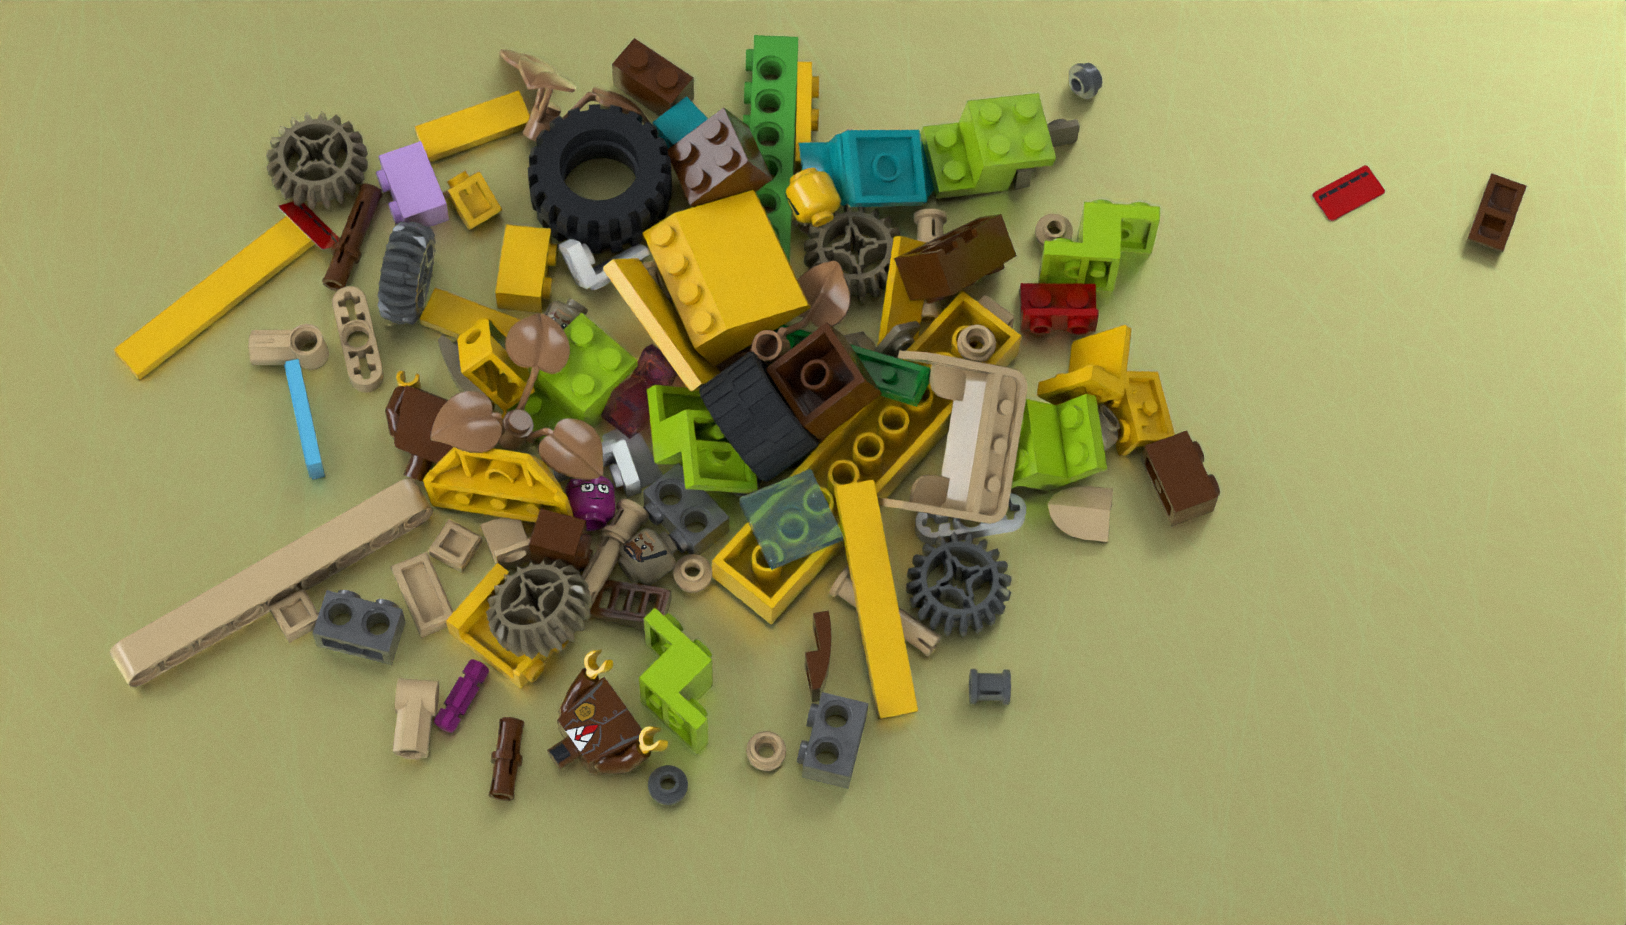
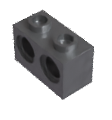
M679 463L643 491V508L648 512L649 520L656 526L661 523L670 533L669 536L675 543L677 550L681 553L687 551L689 554L701 555L730 531L729 516L704 490L685 489L684 471ZM667 495H675L681 499L674 505H667L661 501ZM693 522H700L706 526L703 531L697 533L689 531L686 527Z
M342 589L338 593L327 590L313 630V636L317 647L392 665L406 622L403 610L392 601L377 599L376 602L361 599L359 594ZM339 614L351 616L350 621L344 625L332 623L333 619ZM378 623H384L389 626L388 630L380 635L369 632Z
M822 692L819 705L811 704L806 724L807 727H812L810 740H802L797 757V763L803 764L802 778L849 789L867 718L868 703ZM840 715L846 720V724L836 728L828 725L825 720L829 716ZM828 751L833 753L837 760L827 765L820 763L816 756L821 752Z

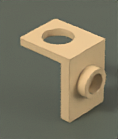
M499 517L481 524L482 532L495 565L499 563L508 570L531 561L530 538H527L520 520Z

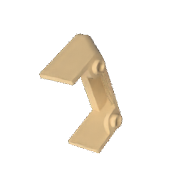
M899 350L898 358L932 364L930 372L931 389L937 396L953 400L941 476L923 475L919 477L911 488L909 502L877 497L879 505L983 523H996L1000 521L1008 509L1027 395V381L1024 375L1012 368L928 352Z

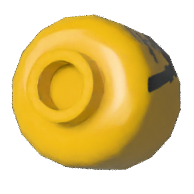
M808 168L793 175L789 180L790 185L786 188L785 195L796 220L801 223H812L814 227H819L834 219L833 213L839 208L841 199L831 176L824 171H818L816 168Z

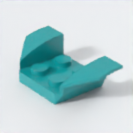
M847 130L835 135L829 142L799 143L802 170L816 168L818 171L828 173L840 196V204L842 206L846 204L850 207L923 206L934 191L919 130Z

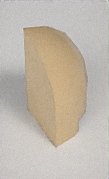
M1078 486L1061 490L1053 495L1048 503L1050 517L1056 526L1069 536L1084 540L1108 542L1113 488Z

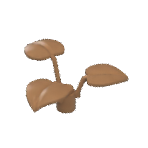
M501 49L499 57H502L507 63L520 70L527 89L538 88L532 113L523 130V134L527 138L536 142V138L542 130L550 131L549 123L560 116L562 111L561 108L549 102L553 89L573 93L576 87L570 80L557 74L555 69L543 60L528 54ZM593 87L592 92H587L570 109L572 110L577 107L581 109L587 102L595 101L610 108V105L622 107V112L626 114L634 111L642 116L644 124L650 122L641 109L631 100L616 92L598 87ZM567 112L563 117H561V118H562V119L567 118V117H568V112Z
M837 261L825 262L801 275L797 280L811 307L799 315L803 319L786 328H779L777 333L772 330L759 332L755 336L753 343L748 346L750 348L746 347L716 365L720 373L750 351L754 352L759 359L770 364L774 363L791 350L790 342L786 336L806 327L810 321L818 328L826 322L831 326L839 324L847 315L851 302L849 287L840 263Z
M536 313L518 321L511 327L506 337V352L510 359L520 367H532L531 374L515 410L509 411L502 420L501 413H492V404L486 395L475 391H465L451 397L440 409L433 423L430 435L431 440L442 442L470 453L487 452L494 448L497 442L503 448L514 451L523 447L526 441L533 443L535 439L546 436L538 446V453L543 462L554 471L582 480L596 479L603 476L604 473L602 443L598 433L591 425L579 419L567 418L560 420L556 424L554 431L546 427L533 432V420L524 411L539 369L549 374H557L565 367L569 359L570 346L565 332L555 320L545 314Z

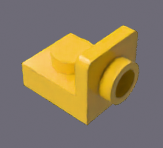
M466 170L447 181L450 188L442 192L445 199H450L468 230L473 229L502 211L501 206L480 171L470 176Z

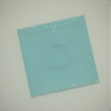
M811 469L739 498V504L771 570L843 541V534Z

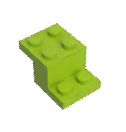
M1039 93L968 100L959 122L923 126L921 130V139L936 199L1008 191L1017 169L1052 166L1056 159Z
M1103 199L1084 202L1078 231V242H1073L1067 238H1056L1052 241L1044 240L1038 283L1096 284V290L1113 291L1121 251L1152 253L1160 222V207L1150 206L1145 202H1134L1129 205L1113 204L1111 201Z
M582 312L563 330L570 346L569 359L565 367L557 374H549L539 369L534 383L535 392L530 394L524 409L533 420V432L546 427L554 431L556 424L560 420L567 418L582 420L595 428L613 411L611 392L638 367L637 359ZM519 402L511 408H509L507 411L509 412L511 410H515ZM546 436L539 437L535 441L540 444Z
M654 385L647 389L655 464L676 465L679 463L683 466L685 489L747 494L758 490L756 474L742 460L724 436L706 408L699 391L692 392L685 387Z
M1084 394L1059 405L1026 399L1011 489L1023 486L1051 491L1107 470L1095 395Z
M654 608L644 618L645 643L659 658L639 677L641 704L698 755L708 745V719L706 718L708 713L697 701L713 686L712 653L701 641L695 639L692 642L682 633L684 629L675 617L669 613L663 615Z

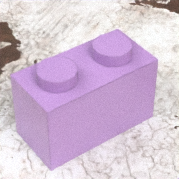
M421 141L379 155L381 170L376 171V176L382 192L390 191L393 201L389 202L388 205L395 224L399 222L409 223L411 221L431 227L449 220L447 203Z

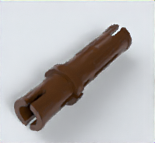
M367 183L360 185L358 195L347 218L340 240L333 244L331 249L333 257L325 277L322 279L323 285L330 290L337 292L339 289L346 287L354 264H358L361 259L362 253L360 248L378 203L383 196L382 190L374 185Z

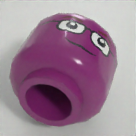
M603 476L592 480L573 478L565 485L564 492L568 497L573 516L586 520L587 531L602 529L615 516L614 484L608 478Z

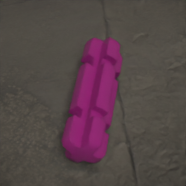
M474 659L468 661L462 671L465 676L458 678L444 702L446 708H440L434 718V723L443 731L452 733L456 730L461 721L459 715L466 713L480 689L477 686L478 683L483 684L488 676L489 668L480 661Z

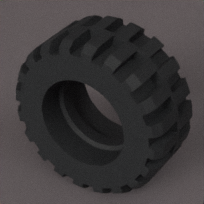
M600 104L589 105V110L581 112L579 107L569 110L568 117L562 119L561 116L556 117L549 123L550 131L542 130L536 138L537 146L531 148L529 155L528 180L533 210L537 211V219L542 227L550 228L552 237L558 242H562L564 238L579 241L581 245L585 243L591 252L595 254H601V249L611 248V252L614 253L623 251L622 245L630 243L632 247L643 241L642 232L657 224L658 219L665 218L669 209L668 201L671 200L672 196L671 159L668 156V147L664 138L658 137V130L651 122H646L643 125L641 115L634 111H630L628 115L622 113V107L610 105V109H600ZM596 158H608L619 161L630 168L636 176L632 185L625 192L606 200H592L581 197L570 190L565 184L567 176L576 166Z

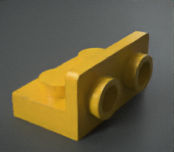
M1127 371L1124 396L1103 402L1114 413L1120 424V428L1117 430L1118 440L1115 443L1119 455H1128L1136 447H1144L1150 443L1175 435L1158 371Z

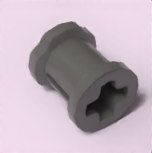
M970 669V704H976L977 701H1002L1003 705L1010 704V670L1004 669L1002 673H978L977 669Z

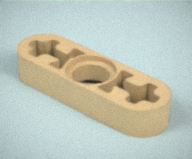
M346 286L339 289L332 299L350 383L356 390L365 393L372 392L381 386L384 373L368 304L362 290L354 286ZM353 299L357 320H349L348 311L345 307L346 300ZM362 331L369 336V339L365 345L353 347L347 342L350 334ZM366 357L371 378L363 380L359 359Z

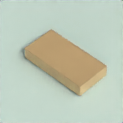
M424 552L391 566L392 573L420 637L423 638L447 628L446 620L453 613V609L428 553Z

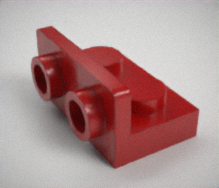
M1020 283V331H1030L1037 335L1048 334L1051 331H1068V333L1073 335H1083L1089 331H1096L1099 318V310L1096 309V284Z

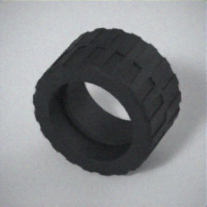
M750 351L701 386L699 393L712 418L735 451L758 478L768 482L818 446V439L802 426L767 372L766 368L768 366L766 363L759 359L754 352Z

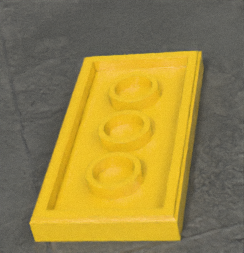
M639 258L612 259L603 266V271L689 391H699L701 386L720 373L716 366L711 365L694 349L680 315Z

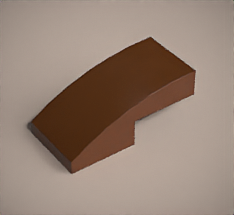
M1491 173L1467 240L1503 252L1527 186Z
M829 610L813 613V631L817 650L805 652V670L812 702L820 701L829 673L832 638Z

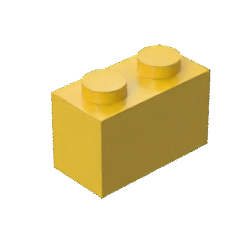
M506 224L495 290L497 308L543 313L544 300H551L553 291V278L548 277L549 266H556L558 258V244L552 243L551 229Z

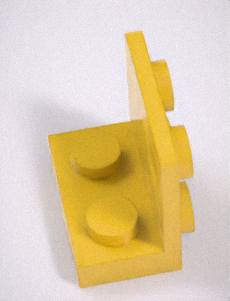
M1122 325L1073 341L1068 373H1059L1053 378L1038 382L1037 396L1053 405H1059L1084 394L1095 395L1097 404L1123 397L1132 329Z

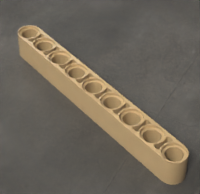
M413 478L403 479L123 638L111 648L110 655L130 687H137L147 683L270 612L269 606L302 588L307 591L420 526L432 516L434 510Z

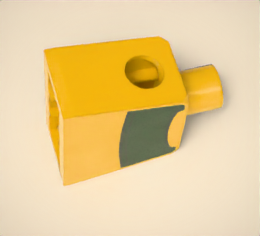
M484 317L476 320L473 327L462 333L457 339L461 373L503 411H506L520 401L530 375L527 368L515 364L506 352L507 334L495 324L493 319ZM534 386L530 394L535 392Z

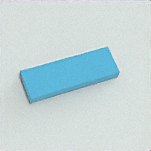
M299 359L286 361L284 367L308 474L312 480L323 478L325 473Z

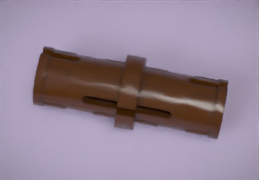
M503 717L499 719L496 751L491 753V763L494 766L489 797L495 800L511 801L515 797L518 767L522 766L523 761L520 747L525 724L523 720L518 718Z

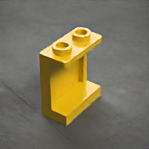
M497 563L450 615L446 622L450 635L522 689L528 681L533 683L541 676L546 668L545 661L553 652L558 654L561 651L553 648L550 650L548 657L539 652L533 659L525 654L518 658L511 651L503 648L493 636L486 611L490 609L488 598L496 595L495 585H503L505 583L504 574L510 575L508 570ZM569 640L562 644V650L567 646Z

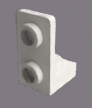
M567 239L557 245L576 285L585 289L590 287L591 290L599 289L611 282L603 271V266L612 259L639 258L643 264L642 259L651 254L647 246L637 244L592 268L591 265L595 263V259L585 243L581 245L579 241Z
M613 439L601 442L603 467L610 465V473L616 488L623 486L627 498L642 493L640 479L625 439L618 442ZM553 470V475L558 483L573 478Z

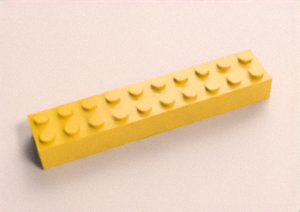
M962 290L906 351L928 352L964 359L957 348L960 333L969 326L982 325L994 334L996 348L994 354L988 360L981 363L1007 367L1019 353L1021 335ZM973 341L969 344L973 349L983 348V345L978 341ZM905 360V361H909V362H912V363H915V364H919V365H922V366L929 367L930 369H931V366H932V364H926V363H921V362H916V361H911V360ZM930 382L917 407L883 396L877 397L831 432L712 560V577L772 625L844 546L834 487L874 479L877 497L888 498L948 432L953 400L937 396L931 389Z

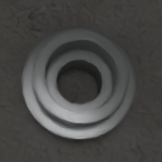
M1077 63L1069 70V86L1075 94L1084 99H1090L1102 87V76L1093 64Z
M661 766L655 769L649 777V793L660 804H676L687 793L688 781L686 775L675 766ZM667 778L675 782V786L669 790L662 788L660 785Z

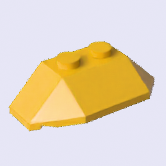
M453 447L423 479L432 506L535 523L540 508L574 517L568 497L550 468L542 460L527 453L495 448L483 453H470Z

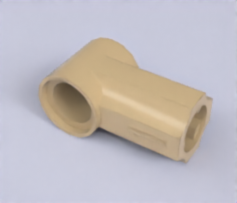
M302 324L293 330H252L251 335H249L248 348L252 365H284L286 361L299 359L301 367L313 370L323 366L329 356L328 347L322 333L311 324ZM310 342L317 343L312 350L301 351L305 344Z
M398 679L395 695L397 721L393 742L394 755L405 759L417 760L428 757L432 717H436L438 710L439 681Z

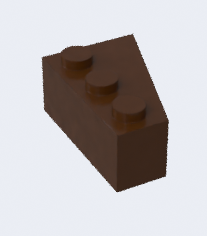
M1002 214L979 217L894 258L909 300L925 299L926 303L930 304L947 296H953L965 287L976 283L978 279L985 275L1003 270L1005 268L1004 263L1017 255Z

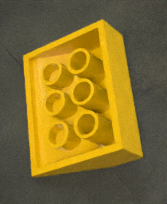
M754 190L673 213L642 232L694 349L714 367L751 345L759 332L764 330L774 331L811 308L763 205Z

